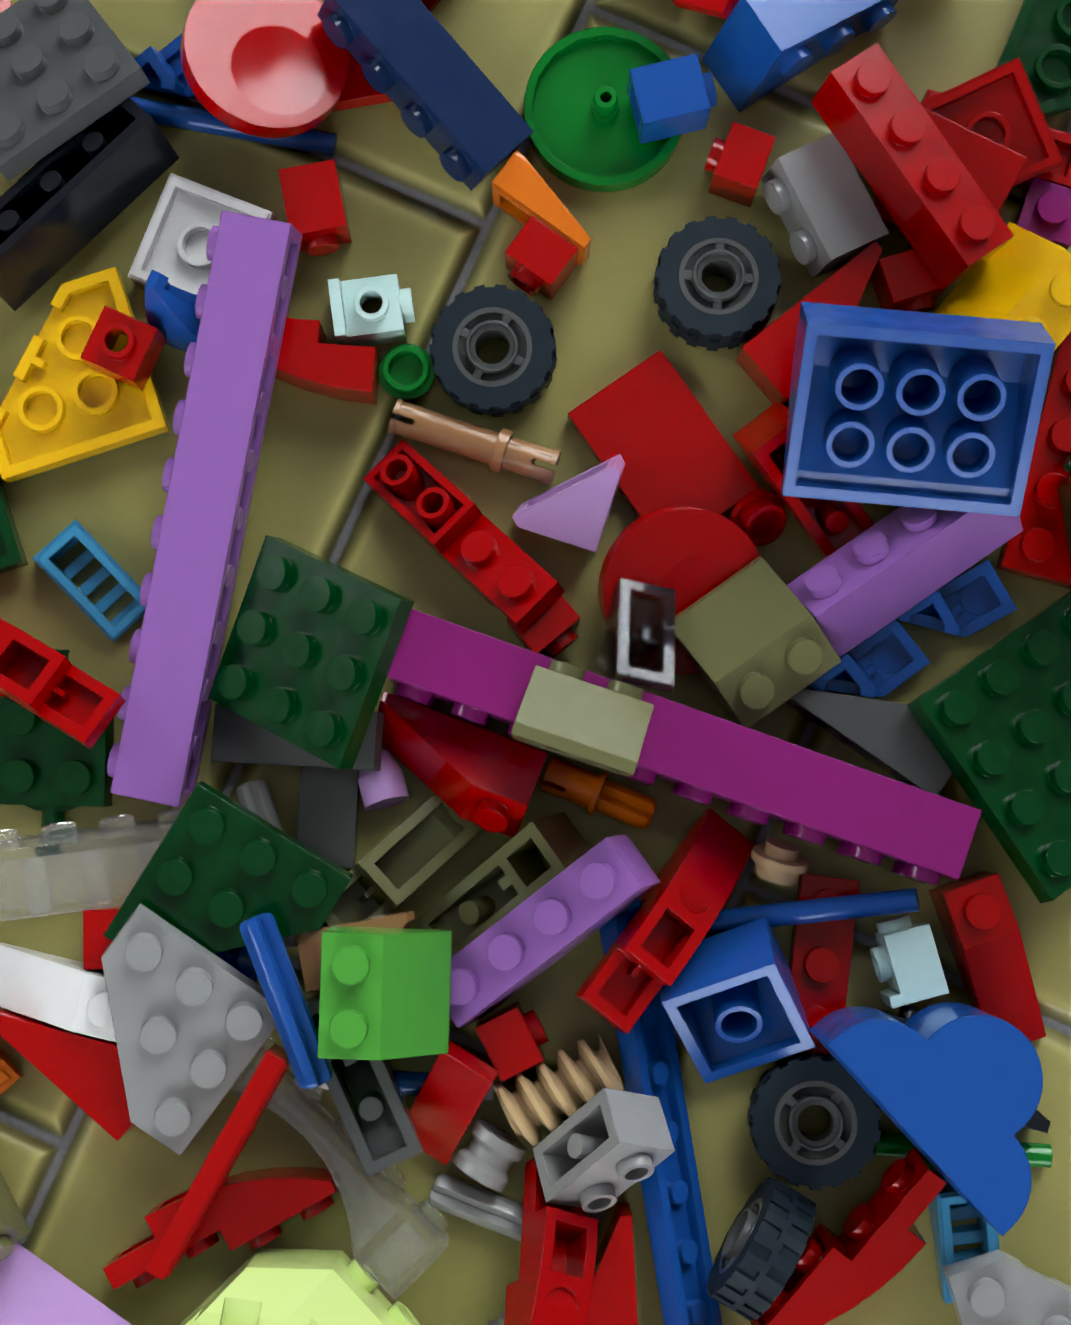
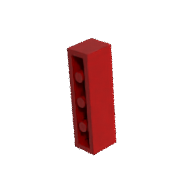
M878 43L830 72L812 99V105L943 290L987 261L1014 236Z

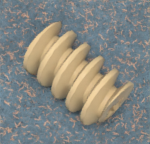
M599 1032V1050L595 1051L584 1039L577 1041L579 1060L573 1061L561 1049L556 1052L557 1071L553 1072L541 1062L535 1065L536 1081L531 1082L522 1072L514 1076L516 1091L512 1093L499 1081L493 1083L501 1107L519 1139L520 1135H522L535 1147L542 1141V1124L550 1132H553L563 1123V1114L569 1118L603 1088L626 1091L619 1071Z

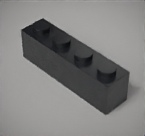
M126 99L43 157L0 197V297L14 311L22 306L179 159V156L153 118L132 99Z

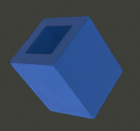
M697 53L629 70L627 94L640 144L706 129L711 107L717 106V95L712 74L710 72L702 73Z

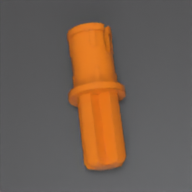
M554 756L543 778L545 781L542 782L540 787L542 792L564 798L587 808L588 815L593 816L594 812L597 811L641 830L647 829L650 825L657 807V801L654 798L608 780L609 774L603 772L600 776L573 766Z

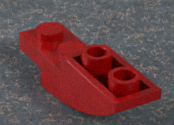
M404 439L363 478L373 491L447 564L522 632L564 592L558 581L485 517L474 502Z
M0 618V696L10 698L91 749L125 703L123 697L72 665L66 656Z
M711 808L706 809L658 873L657 877L661 883L639 899L643 903L575 995L617 1030L628 1034L661 987L673 984L706 936L736 885L754 844Z
M914 1147L904 1159L900 1158L894 1161L885 1171L881 1180V1186L868 1202L856 1206L850 1212L844 1222L843 1231L839 1236L822 1223L817 1226L809 1236L806 1248L793 1274L786 1282L784 1289L773 1301L772 1306L759 1319H754L753 1322L750 1321L751 1325H824L851 1310L878 1291L899 1273L926 1245L914 1222L947 1184L941 1174Z
M535 1157L526 1162L519 1279L507 1285L504 1325H586L596 1261L598 1219L587 1217L586 1212L581 1207L546 1203Z
M276 1167L246 1171L228 1176L185 1252L188 1259L216 1244L220 1240L216 1233L219 1230L230 1251L245 1243L249 1244L251 1250H255L279 1236L283 1232L279 1224L300 1213L303 1221L318 1215L334 1204L331 1194L337 1191L342 1182L338 1171L314 1167ZM188 1190L157 1204L144 1217L153 1234L116 1254L103 1268L114 1290L131 1280L135 1287L139 1288L157 1278L146 1272L144 1268Z

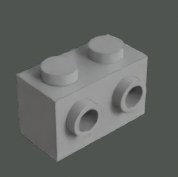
M833 133L778 157L761 179L764 184V197L773 213L780 215L790 234L791 250L797 261L802 265H806L812 279L849 262L875 240L879 243L889 233L850 157Z
M603 1088L533 1148L546 1203L581 1207L583 1211L589 1213L604 1211L612 1207L617 1202L618 1196L636 1182L650 1177L654 1173V1168L675 1152L659 1097Z

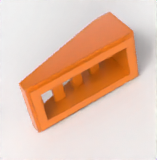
M516 150L492 181L493 204L523 226L531 216L538 219L578 248L577 264L583 265L590 255L591 238L527 158Z

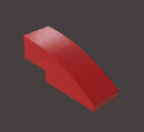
M287 318L275 378L303 390L331 398L377 405L380 359L376 347L326 344V333L320 320Z

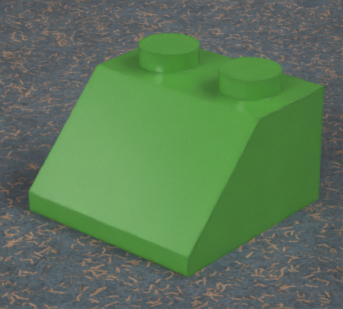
M332 926L323 931L321 942L318 1058L381 1061L448 1053L453 930Z

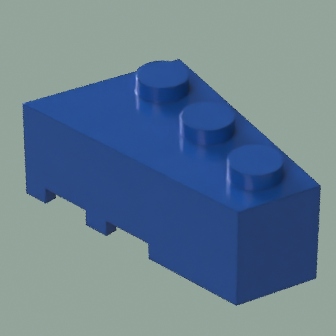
M739 0L702 59L740 113L826 56L836 53L865 31L868 34H872L883 28L897 14L894 6L899 0Z

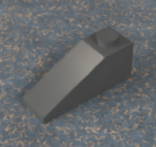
M802 689L785 702L897 781L938 795L953 774L907 707V704Z
M320 994L306 999L317 1032L319 1030ZM328 1059L333 1073L332 1078L326 1084L367 1177L423 1152V1147L390 1060Z

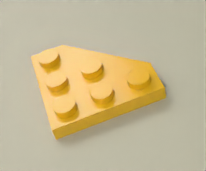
M116 267L62 283L50 303L53 308L39 335H33L13 373L15 380L0 406V474L5 482H15L171 431L152 373L144 390L141 391L91 369L80 358L105 305L134 318L121 274ZM119 335L112 351L118 352L123 350L127 346L128 336Z

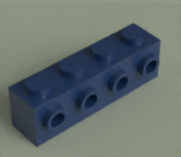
M324 0L317 16L321 19L323 29L329 39L339 48H346L362 66V73L371 87L379 93H386L400 109L402 120L407 128L414 135L425 138L440 155L439 159L445 171L456 181H463L471 191L511 156L534 132L421 0Z

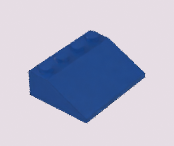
M801 302L792 365L781 488L782 496L1020 517L1055 350V342L1042 323Z

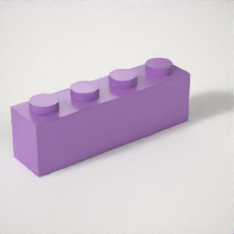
M900 506L787 584V587L811 613L840 658L1021 533L1023 527L1020 517Z
M627 834L604 838L452 956L450 1018L457 1028L485 1017L661 883Z

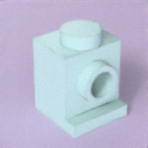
M397 274L340 281L339 278L327 279L334 335L338 344L373 346L407 341L405 323L415 322L411 287L400 289ZM382 301V307L376 313L370 314L362 310L363 302Z
M909 913L888 917L875 922L877 931L874 932L878 947L870 949V956L879 982L888 981L890 987L889 989L879 991L883 1004L893 1009L949 993L929 923L920 920L911 921Z

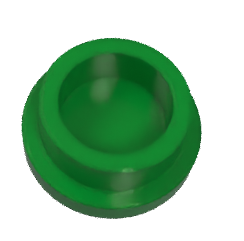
M400 344L392 347L383 355L379 364L378 374L382 387L395 399L401 398L405 401H413L423 397L431 389L435 380L432 359L427 351L414 344Z

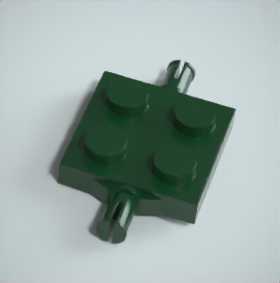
M54 649L69 660L70 650ZM0 696V804L25 805L36 811H42L41 846L66 845L65 811L81 806H112L113 793L110 792L113 777H109L107 774V763L110 751L114 745V718L94 746L89 749L10 698Z

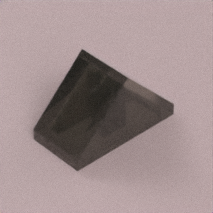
M619 578L615 587L597 660V665L611 679L671 692L674 687L675 665L674 589Z

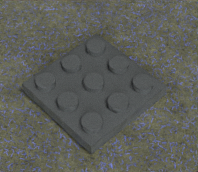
M19 0L0 13V172L8 182L150 83L142 68L89 0Z

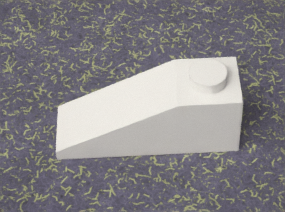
M0 942V1007L71 1032L116 1042L103 969L84 970L83 962Z

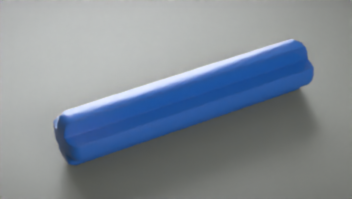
M261 913L248 918L240 924V932L298 1086L302 1089L318 1087L332 1078L333 1071L328 1059L318 1058V1032L275 917L271 913Z

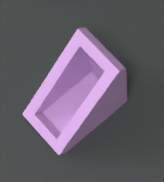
M618 454L521 503L512 518L519 528L596 552L602 539L626 463L621 454Z

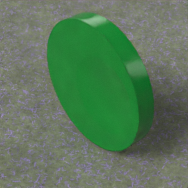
M618 27L588 28L574 32L556 42L536 63L527 82L524 97V121L534 131L528 139L538 159L552 174L574 187L593 192L626 190L642 184L656 175L674 155L682 135L640 144L627 94L629 70L670 60L671 58L650 39L636 32Z

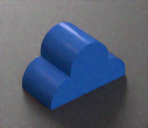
M943 1002L930 1005L918 1011L904 1024L880 1010L863 1006L838 1009L819 1020L809 1031L978 1215L1002 1236L1010 1230L1019 1220L1027 1206L1032 1183L1027 1155L1014 1135L1033 1116L1038 1107L1043 1088L1041 1063L1029 1039L1012 1024L978 1008L958 1002Z

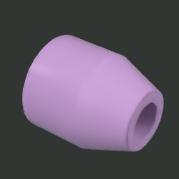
M382 750L380 771L359 770L358 785L366 811L393 807L410 798L403 771L388 750Z

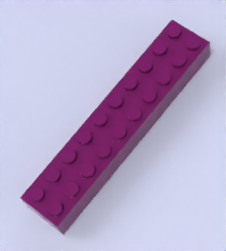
M412 609L387 678L397 685L395 694H398L401 698L428 708H432L435 699L453 705L451 714H454V717L486 728L489 718L508 724L507 733L508 736L512 737L511 731L535 665L548 669L551 660L556 659ZM585 670L586 674L583 681L607 689L609 678ZM644 692L642 701L653 704L654 708L634 775L622 777L648 786L654 784L656 777L675 784L672 794L704 806L705 804L710 805L712 797L730 803L727 814L757 825H767L770 817L784 822L782 834L815 845L816 843L822 846L825 839L829 838L840 842L836 852L838 854L878 866L881 865L883 858L894 862L892 873L923 884L928 883L937 886L940 877L959 880L982 810L652 693Z

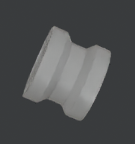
M477 1119L471 1129L473 1136L468 1147L458 1150L453 1162L472 1179L492 1190L502 1192L509 1180L507 1171L512 1163L522 1160L527 1148L496 1125L483 1119Z

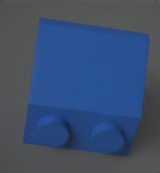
M766 917L703 939L671 986L663 985L660 989L661 1003L705 1084L816 1047L813 1034L809 1031L811 1028L787 959Z

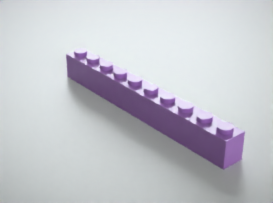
M222 210L219 226H212L208 235L206 256L208 261H212L208 284L200 286L196 297L195 315L201 321L197 342L189 344L184 360L185 376L190 377L186 399L179 400L174 412L173 431L179 436L175 457L168 458L162 475V489L168 493L164 514H159L156 517L151 533V547L157 549L153 572L146 573L140 590V604L145 606L146 609L142 629H137L134 632L129 648V661L135 664L131 686H126L121 694L125 703L118 711V718L124 720L120 743L116 742L113 745L107 763V774L109 777H113L110 792L113 794L181 807L185 805L197 785L213 702L208 697L220 666L303 235L291 223Z

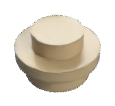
M768 838L766 844L754 845L750 855L751 859L755 862L753 873L757 877L785 886H793L798 883L800 874L807 872L809 860L800 854L801 848L799 845L780 838Z

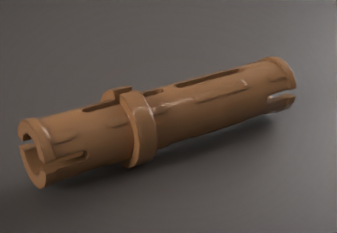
M401 398L397 400L392 413L413 419L414 424L390 418L389 434H396L489 464L490 471L499 474L505 469L543 482L548 486L553 482L556 471L536 465L534 461L539 460L558 466L561 450H553L514 438V431L502 428L499 433L408 403Z

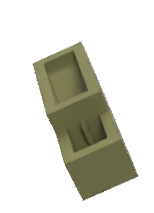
M434 794L349 871L353 874V877L322 927L391 914L481 831L480 827L476 823L460 818L445 802Z

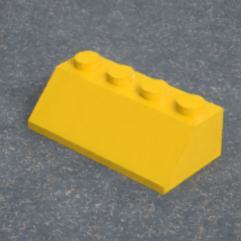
M1009 222L1007 226L1014 236L987 261L966 274L934 313L1042 323L1055 342L1056 350L1071 332V253L1065 248Z

